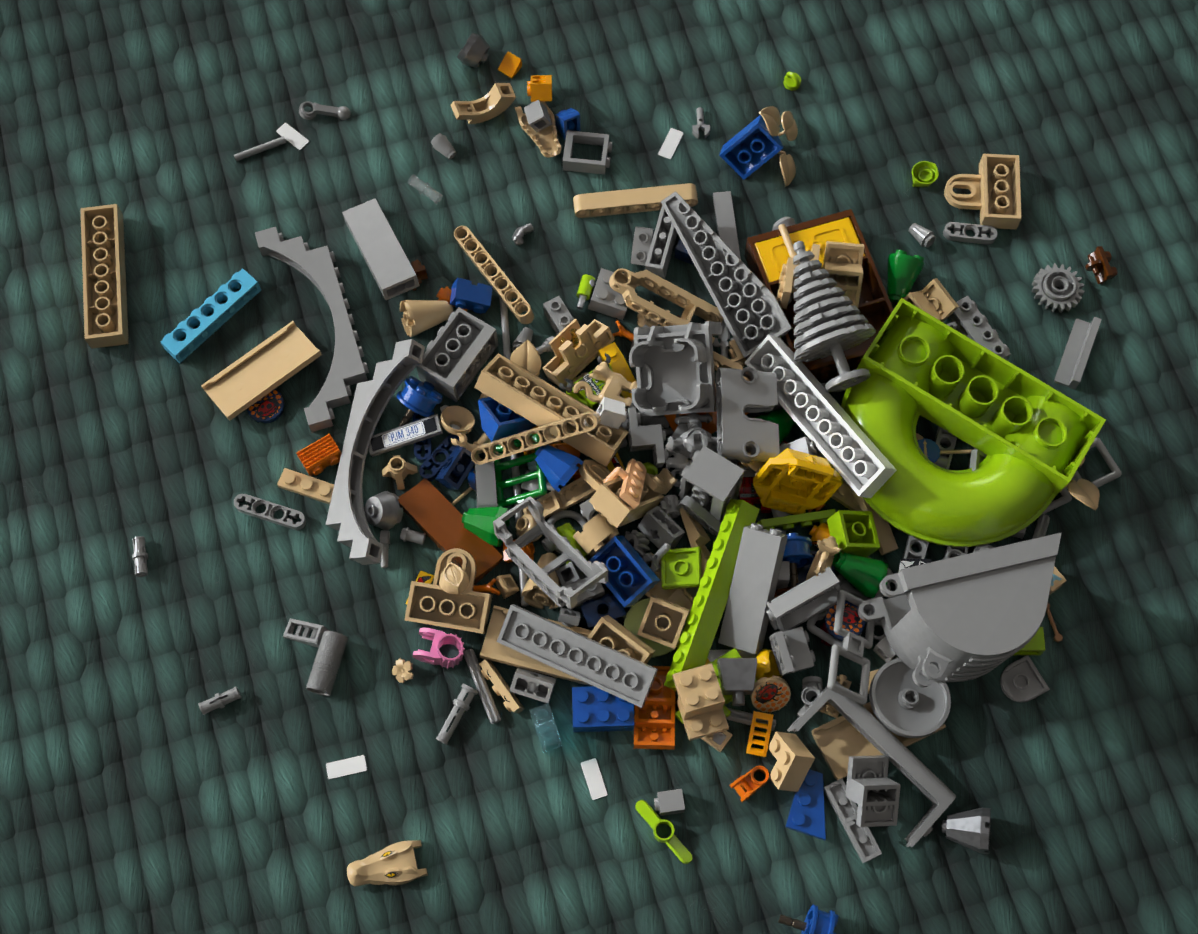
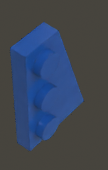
M809 769L799 791L795 792L785 828L825 841L823 774Z

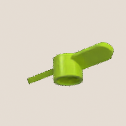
M639 800L635 808L653 829L655 839L658 842L666 843L682 863H690L692 854L674 835L673 824L669 820H662L645 800ZM666 824L671 828V835L668 838H660L657 835L656 829L659 825Z

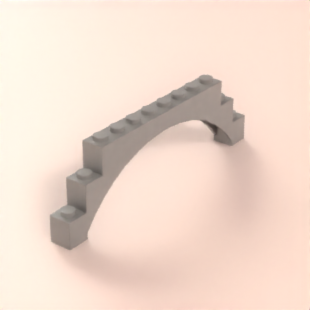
M276 227L255 232L262 257L268 255L279 259L304 274L321 292L331 310L335 327V348L331 368L319 394L309 407L304 408L311 432L334 426L332 419H335L332 408L351 403L349 396H352L350 385L367 381L366 373H369L366 362L362 363L361 357H364L362 347L357 346L356 341H359L357 330H353L351 326L355 323L352 314L348 315L347 309H350L347 298L343 299L342 296L345 293L343 283H339L337 279L341 276L338 267L333 265V262H336L333 251L329 252L328 246L310 250L308 242H304L302 236L284 241L282 232L278 233Z
M413 339L396 342L392 360L376 363L373 380L357 383L325 525L339 531L337 542L350 547L349 559L362 565L380 563L384 545L379 543L373 536L364 512L362 483L365 459L375 427L389 400L417 365L422 364L425 346Z

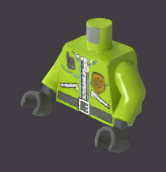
M605 353L606 360L604 362H606L611 371H613L611 365L609 364L611 361V357ZM598 356V358H597V361H598L599 363L602 362V359H601L600 356ZM592 371L574 383L571 379H565L567 387L563 383L559 384L560 389L566 390L567 395L590 409L595 410L599 407V403L592 402L587 398L583 388L577 394L573 392V387L577 382L585 381L592 387L593 394H600L605 381L588 377L589 374L593 373Z

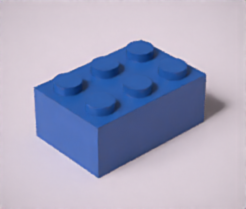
M623 535L614 536L589 560L592 563L595 561L603 562L607 566L608 582L605 585L624 608L636 604L660 581Z
M594 686L572 687L573 732L634 730V704Z

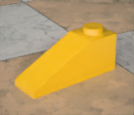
M615 342L598 350V356L601 357L602 362L606 360L605 353L611 357L609 364L613 372L621 374L631 383L636 381ZM621 391L620 395L622 398H632V393Z

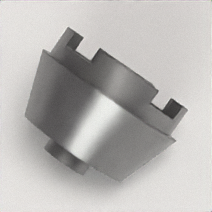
M472 33L457 58L463 65L477 68L480 63L484 64L488 58L487 52L490 46L481 34Z
M388 491L370 497L365 504V516L368 523L383 530L394 528L393 526L396 523H400L403 516V508H400L398 502L400 498Z

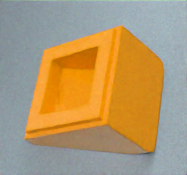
M508 51L498 71L513 78L522 67L521 58Z

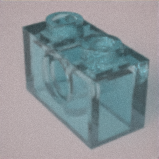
M549 703L530 709V716L543 753L561 747L562 741Z

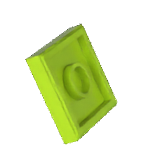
M700 547L670 549L661 558V585L663 590L700 586L702 578Z

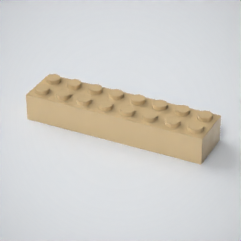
M117 204L81 208L85 340L91 349L129 344L123 214Z
M499 353L481 371L474 387L539 427L581 413L594 411ZM587 416V423L589 425H594V418L591 416ZM573 422L568 423V428L571 431H576V425ZM599 424L591 431L562 439V441L592 458L597 463L607 467L621 448L629 431L622 427L616 429ZM551 427L550 433L557 437V429Z

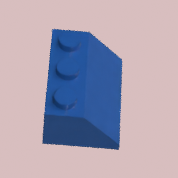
M759 115L723 145L719 156L745 180L781 151L783 145L779 136L773 137L770 135L764 119Z
M491 397L478 400L481 426L491 442L537 426Z

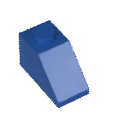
M570 108L555 114L556 125L564 140H566L567 130L580 132V114L578 111Z

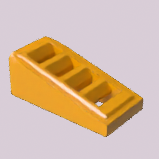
M753 711L746 753L766 757L773 714ZM756 718L767 720L768 724L756 722ZM755 727H759L767 730L766 732H762L754 729ZM753 735L765 737V741L753 739ZM752 744L762 745L763 749L751 746Z

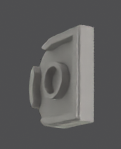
M1028 655L1008 665L1000 677V685L1004 694L1016 702L1031 701L1050 690Z

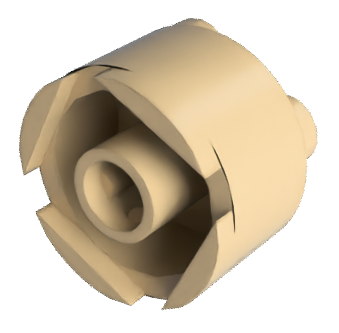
M599 513L585 523L582 528L583 531L581 533L577 531L573 538L587 555L593 557L619 532L615 526L609 524L607 518L602 513Z

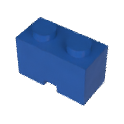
M457 277L452 284L450 305L456 308L473 310L475 313H485L491 305L493 286L478 283L476 286L472 285L470 280Z

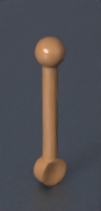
M1047 603L1046 613L1055 634L1054 640L1060 642L1063 637L1058 633L1049 609L1050 604Z

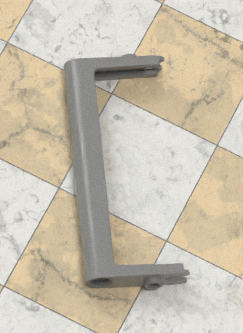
M826 687L808 707L804 705L798 711L799 717L787 731L798 732L828 701L883 755L889 757V761L933 803L932 807L905 838L907 841L906 846L913 847L922 836L926 837L933 830L932 825L954 801L956 795L862 704Z

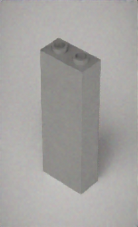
M376 198L342 212L346 225L385 300L420 286L417 275Z
M755 523L744 527L718 643L752 654H757L763 649L769 617L766 613L768 610L766 602L769 601L771 603V600L774 599L788 538L787 535L782 534L781 530L770 528V531L765 530L763 525Z

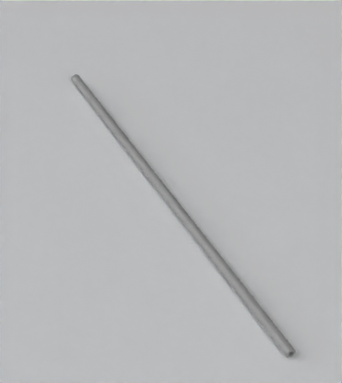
M500 298L503 354L505 358L510 360L508 307ZM518 453L511 455V460L518 458ZM519 466L512 467V478L520 476ZM514 485L513 495L521 494V485ZM522 510L515 514V523L523 516ZM519 568L520 593L522 594L527 583V575ZM521 595V606H529L524 601V596Z

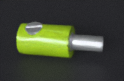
M585 274L581 278L577 291V297L579 298L577 309L579 310L583 309L585 300L590 299L593 286L595 285V278L591 275Z

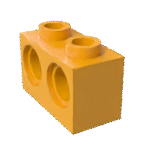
M532 75L530 81H527V96H531V102L537 100L541 102L552 101V75Z

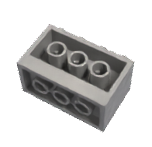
M458 307L455 312L450 314L446 325L439 329L434 341L431 340L427 345L422 364L416 366L419 380L423 383L425 381L434 385L435 390L457 402L497 348L496 329Z
M703 446L700 451L697 450L691 459L693 462L690 467L687 465L681 473L683 477L680 480L682 484L679 488L681 491L678 496H680V500L684 496L693 498L722 523L730 499H738L745 470Z

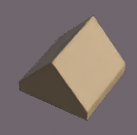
M511 574L496 577L495 584L504 599L519 591Z

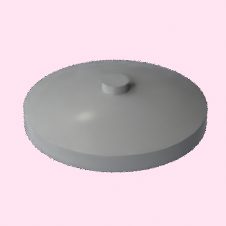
M900 658L891 660L877 671L870 685L869 699L876 718L889 731L902 737L922 738L934 733L943 725L950 712L951 697L946 682L934 680L928 687H919L913 681L914 670L904 664ZM919 674V678L922 681H928L926 677Z

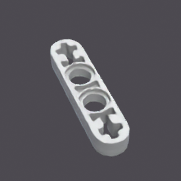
M239 494L234 499V506L241 513L293 530H301L306 525V518L300 511L247 494ZM245 499L247 504L252 505V507L250 508L248 505L241 507L239 502H243ZM265 505V512L257 513V506ZM278 510L284 512V516L281 519L274 518V513ZM288 514L293 519L299 517L301 522L294 524L293 520L288 518Z

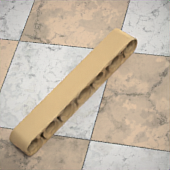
M687 183L578 194L573 197L574 212L578 218L658 211L662 207L661 201L675 191L690 207L698 204L696 185Z
M466 226L457 227L454 231V237L462 250L489 284L493 286L492 288L522 324L531 323L534 319V313L529 303Z
M588 411L498 439L475 448L471 453V459L475 464L481 465L595 429L600 424L601 417L596 411ZM587 416H591L594 418V425H589L587 423ZM569 422L575 423L576 431H571L568 428ZM551 427L557 429V437L551 435ZM533 433H536L539 436V442L533 441ZM514 439L521 441V448L514 445ZM497 444L503 447V453H499L496 450ZM479 450L485 453V459L479 457Z

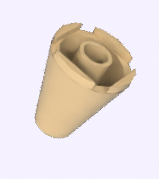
M446 300L401 301L400 312H403L404 317L401 320L406 334L413 337L448 320L453 312L452 305L448 304Z
M548 552L541 555L537 565L541 569L557 558L556 554ZM554 570L548 576L561 588V582ZM530 578L528 579L521 594L524 596L526 603L539 609H543V606H549V609L558 607Z

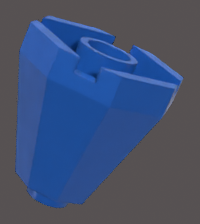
M548 444L546 447L541 446L535 453L537 456L535 461L557 492L561 490L559 485L564 487L579 469L577 464L582 465L584 463L579 457Z

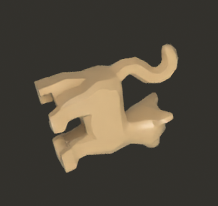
M601 362L596 366L595 370L593 369V373L588 376L596 380L605 381L600 394H593L592 387L585 381H579L573 387L575 394L583 388L587 398L592 402L600 404L603 397L624 402L625 407H630L632 398L628 397L625 399L620 394L621 391L631 393L632 389H637V381L629 382L621 374L611 371L606 362Z
M829 536L822 541H817L819 550L813 559L806 580L815 575L816 577L819 576L818 573L820 572L821 574L826 572L825 568L827 567L831 568L834 555L841 551L835 537Z

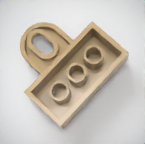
M983 154L979 163V175L957 174L947 181L944 189V196L947 202L959 209L980 210V225L992 226L998 229H1017L1021 221L1019 155ZM953 189H968L971 194H956L953 192Z
M585 460L579 467V473L582 478L596 491L589 502L597 512L602 513L607 518L609 524L616 528L644 517L646 512L657 507L664 498L661 493L654 492L644 481L640 504L633 509L619 497L623 483L621 477L603 483V480L611 472L605 466L593 460Z
M458 548L447 550L437 561L433 584L411 581L404 620L486 634L492 595L473 591L476 562L472 555ZM455 557L462 559V569L469 577V586L459 595L444 592L439 585L441 573Z

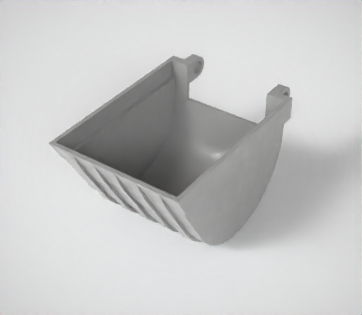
M1061 533L901 569L898 573L884 577L880 582L881 593L889 598L883 600L882 597L863 601L858 607V615L866 622L881 621L885 636L895 654L904 664L914 670L912 677L917 686L922 688L928 687L934 680L963 682L979 678L1022 649L1038 631L1047 608ZM886 582H893L896 586V590H888L886 587ZM865 606L871 607L873 615H866L863 608ZM919 674L926 677L928 681H922L919 678Z

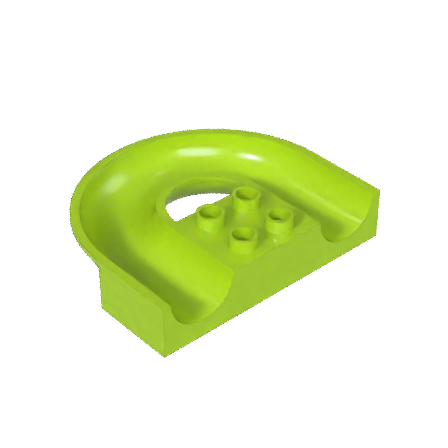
M903 298L899 300L857 369H868L871 377L853 387L847 388L841 403L844 411L897 470L871 498H862L884 520L906 534L926 542L953 547H972L1001 541L1018 533L1034 522L1048 508L1055 496L1071 481L1106 421L1103 417ZM919 416L925 417L986 454L985 459L979 463L978 469L972 471V468L948 470L931 462L924 455L917 442L916 425Z

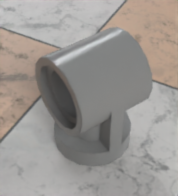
M809 676L802 679L803 691L801 699L807 707L812 703L810 699L818 696L823 691L822 678Z

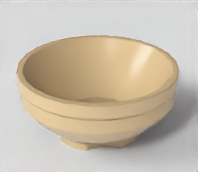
M453 405L443 409L440 422L448 433L454 435L456 433L467 434L474 427L475 418L466 408ZM450 425H458L460 429H454Z

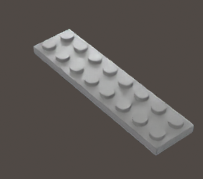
M514 604L510 605L497 642L640 708L645 704L658 671L655 667Z

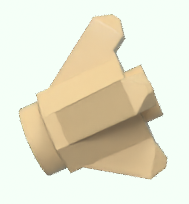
M401 455L393 456L388 465L382 469L383 477H392L396 480L398 490L405 489L404 479L408 474L418 473L417 466L406 462L401 458Z

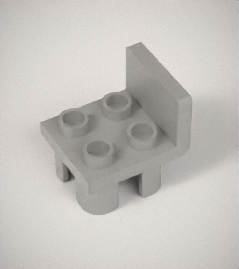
M705 321V324L691 322L686 325L634 328V346L629 353L630 367H636L637 389H632L631 393L633 404L639 410L640 417L716 412L712 336L722 335L721 322Z

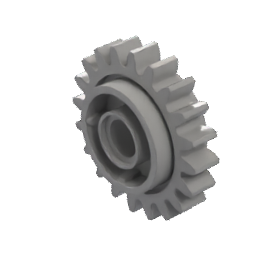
M1054 263L1052 268L1047 265L1045 270L1040 269L1039 273L1034 277L1035 280L1032 282V286H1034L1032 292L1036 293L1034 299H1041L1039 305L1045 303V309H1048L1050 306L1052 307V312L1056 308H1058L1060 313H1062L1064 308L1069 311L1071 307H1076L1082 299L1081 296L1084 294V290H1082L1084 284L1080 283L1082 277L1076 278L1077 271L1071 273V267L1065 270L1064 264L1060 268L1057 267L1056 263Z

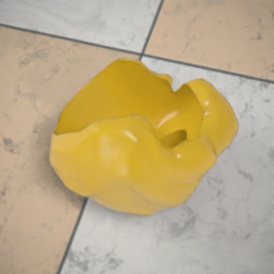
M761 650L756 656L757 668L755 679L758 681L766 676L767 678H773L772 676L782 677L779 674L773 651Z

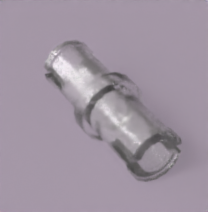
M415 174L409 178L408 184L417 189L419 194L428 197L435 204L441 201L443 195L433 189L430 183H425Z

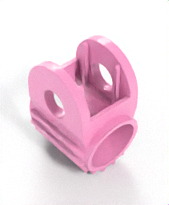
M420 628L419 635L423 639L433 642L430 652L418 649V651L413 652V658L428 664L441 665L442 667H447V669L449 667L454 668L455 665L459 664V661H462L465 650L463 647L464 642L461 641V638L457 637V634H446L436 629ZM451 644L458 649L459 655L454 658H447L441 654L439 649L443 645Z

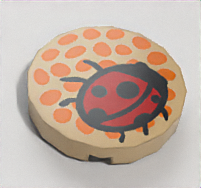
M766 676L754 683V690L750 697L752 704L757 710L774 712L780 710L788 703L791 692L788 683L783 678L778 676L767 678Z

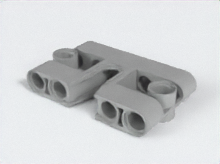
M721 367L717 369L716 411L717 452L719 455L726 459H738L746 464L752 461L767 462L769 458H775L780 454L779 424L762 419L749 418L744 413L768 412L773 410V406L778 405L776 373L755 371L751 367H746L743 370ZM746 449L751 452V455L746 452Z

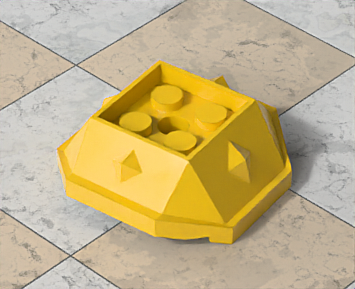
M789 448L785 449L775 458H769L753 478V486L760 497L763 507L794 515L803 514L808 509H814L825 504L843 484L842 476L831 466L826 458Z

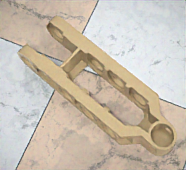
M621 268L617 269L610 277V287L622 294L628 308L662 326L689 324L693 314L706 321L721 323L723 321V317L717 307L648 270L634 273ZM642 286L684 308L681 318L671 314L669 310H664L654 305V302H649L637 296L635 288Z

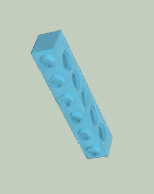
M243 268L236 272L226 284L221 285L218 291L208 297L199 308L194 309L187 319L181 321L171 333L164 336L161 341L163 348L176 361L181 363L261 291L258 281Z

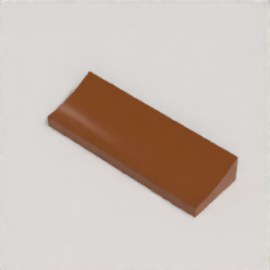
M424 478L416 486L399 496L400 508H403V511L443 552L458 548L472 555L476 562L475 585L504 559L493 545L488 544L464 528V523H462L463 515L427 479ZM455 557L452 562L462 568V559Z

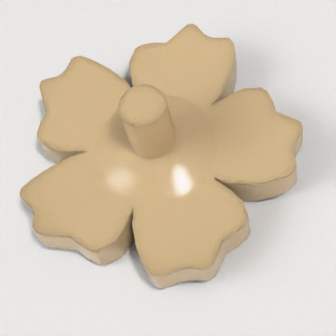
M401 658L396 660L392 674L397 675L396 679L399 683H404L405 680L413 679L414 674L410 672L413 669V663L410 661L405 662Z

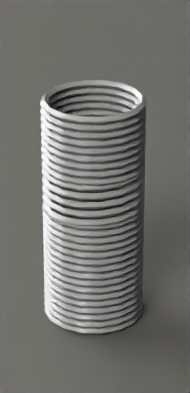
M333 631L323 632L320 647H318L315 662L306 685L308 691L324 696L331 695L330 693L333 689L336 674H338L342 655L348 638Z

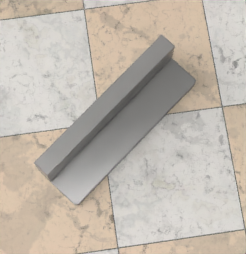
M1094 317L1091 323L1080 319L1075 320L1054 379L1055 383L1074 390L1077 388L1102 319Z

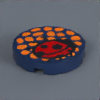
M274 389L247 408V411L254 421L264 424L271 423L282 415L285 402L281 393Z
M845 601L842 628L860 635L863 632L865 621L858 615V606ZM835 604L827 610L824 621L828 633L835 639L843 641L844 637L834 632Z

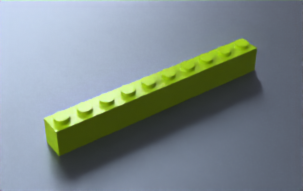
M730 499L726 507L724 519L720 524V530L713 544L704 575L700 580L699 589L694 597L690 614L686 619V625L680 636V642L673 656L670 670L666 675L664 686L674 691L677 690L672 675L705 665L728 601L743 529L755 523L760 510L744 500Z

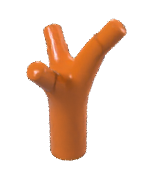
M617 320L616 324L619 331L612 333L613 336H622L633 342L634 334L624 328L619 320Z
M495 578L486 585H474L473 587L475 592L501 594L499 590L492 587L496 582Z

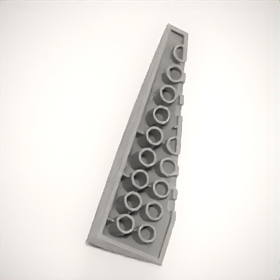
M676 191L661 201L744 358L748 359L768 334L782 338L793 329L771 291Z

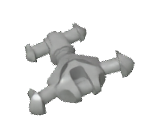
M708 412L705 415L690 413L679 416V414H676L675 423L678 425L680 423H687L688 431L683 433L679 439L673 440L670 436L666 444V450L674 452L675 447L683 446L685 450L694 453L695 450H701L703 446L710 449L712 445H717V437H712L711 433L701 428V422H707L708 424L712 421V417Z

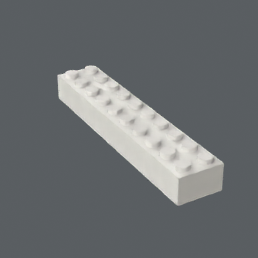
M768 334L744 363L748 367L755 369V371L776 373L779 404L809 439L814 441V445L859 497L871 498L897 470L802 362L794 361V353L779 337Z

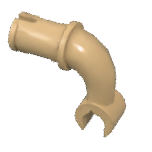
M485 432L473 444L467 442L468 439L464 433H456L459 436V441L451 438L454 446L465 447L471 453L480 445L491 442ZM479 450L478 455L484 453L482 450Z

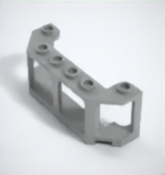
M529 496L493 521L494 533L498 539L505 543L507 547L505 552L508 557L558 607L566 605L567 608L571 609L577 605V597L595 583L608 582V568L603 562L595 561L592 563L587 561L577 548L574 549L565 536H561L552 524L549 525L544 520L543 505L538 500L535 501ZM528 506L537 525L513 541L512 534L507 530L505 521ZM540 535H545L562 551V555L541 569L522 548ZM573 561L589 580L576 590H573L571 587L565 588L562 586L560 588L548 575L565 562Z

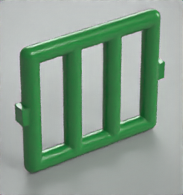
M537 434L532 435L533 441L539 442V436ZM514 439V445L521 447V441ZM501 445L496 446V450L499 453L504 451ZM535 453L500 463V459L494 461L498 507L519 504L529 496L537 498L547 494L546 476L537 462V471L502 481L501 471L535 461L537 457ZM538 478L539 489L504 499V488Z

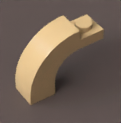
M495 83L484 97L474 101H453L451 108L457 120H467L469 124H476L500 115L513 103L516 96L510 83Z

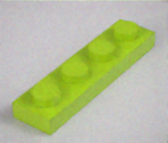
M835 509L763 519L756 524L763 525V529L769 531L770 528L790 530L796 525H801V528L812 526V523L816 522L827 524V519L836 511Z

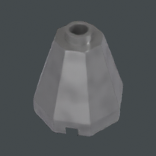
M978 808L948 815L947 821L943 820L942 833H946L947 839L981 854H989L991 808Z

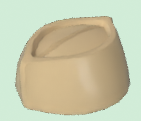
M449 562L441 573L439 585L444 592L459 595L469 586V577L461 567Z

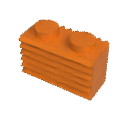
M330 434L296 453L309 476L322 473L324 468L329 465H336L340 462L341 451Z

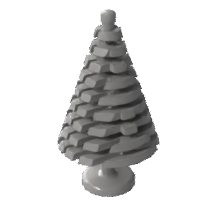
M795 242L793 248L797 255L793 257V264L798 266L793 270V277L799 278L794 280V288L797 289L794 292V301H797L794 304V313H796L794 317V325H796L794 329V337H796L794 340V348L796 350L794 361L809 362L833 356L839 376L825 384L826 391L836 392L853 387L869 379L871 374L868 369L850 371L843 351L869 339L868 337L876 333V330L867 323L868 320L864 315L859 314L861 313L855 305H851L853 304L851 299L843 296L845 292L842 288L835 287L837 282L833 278H827L830 274L827 270L820 269L822 266L820 261L812 260L815 255L811 251L805 250L804 242Z

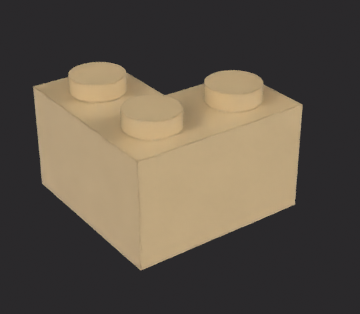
M776 731L768 746L770 752L777 759L769 778L778 790L798 792L815 757L796 734Z

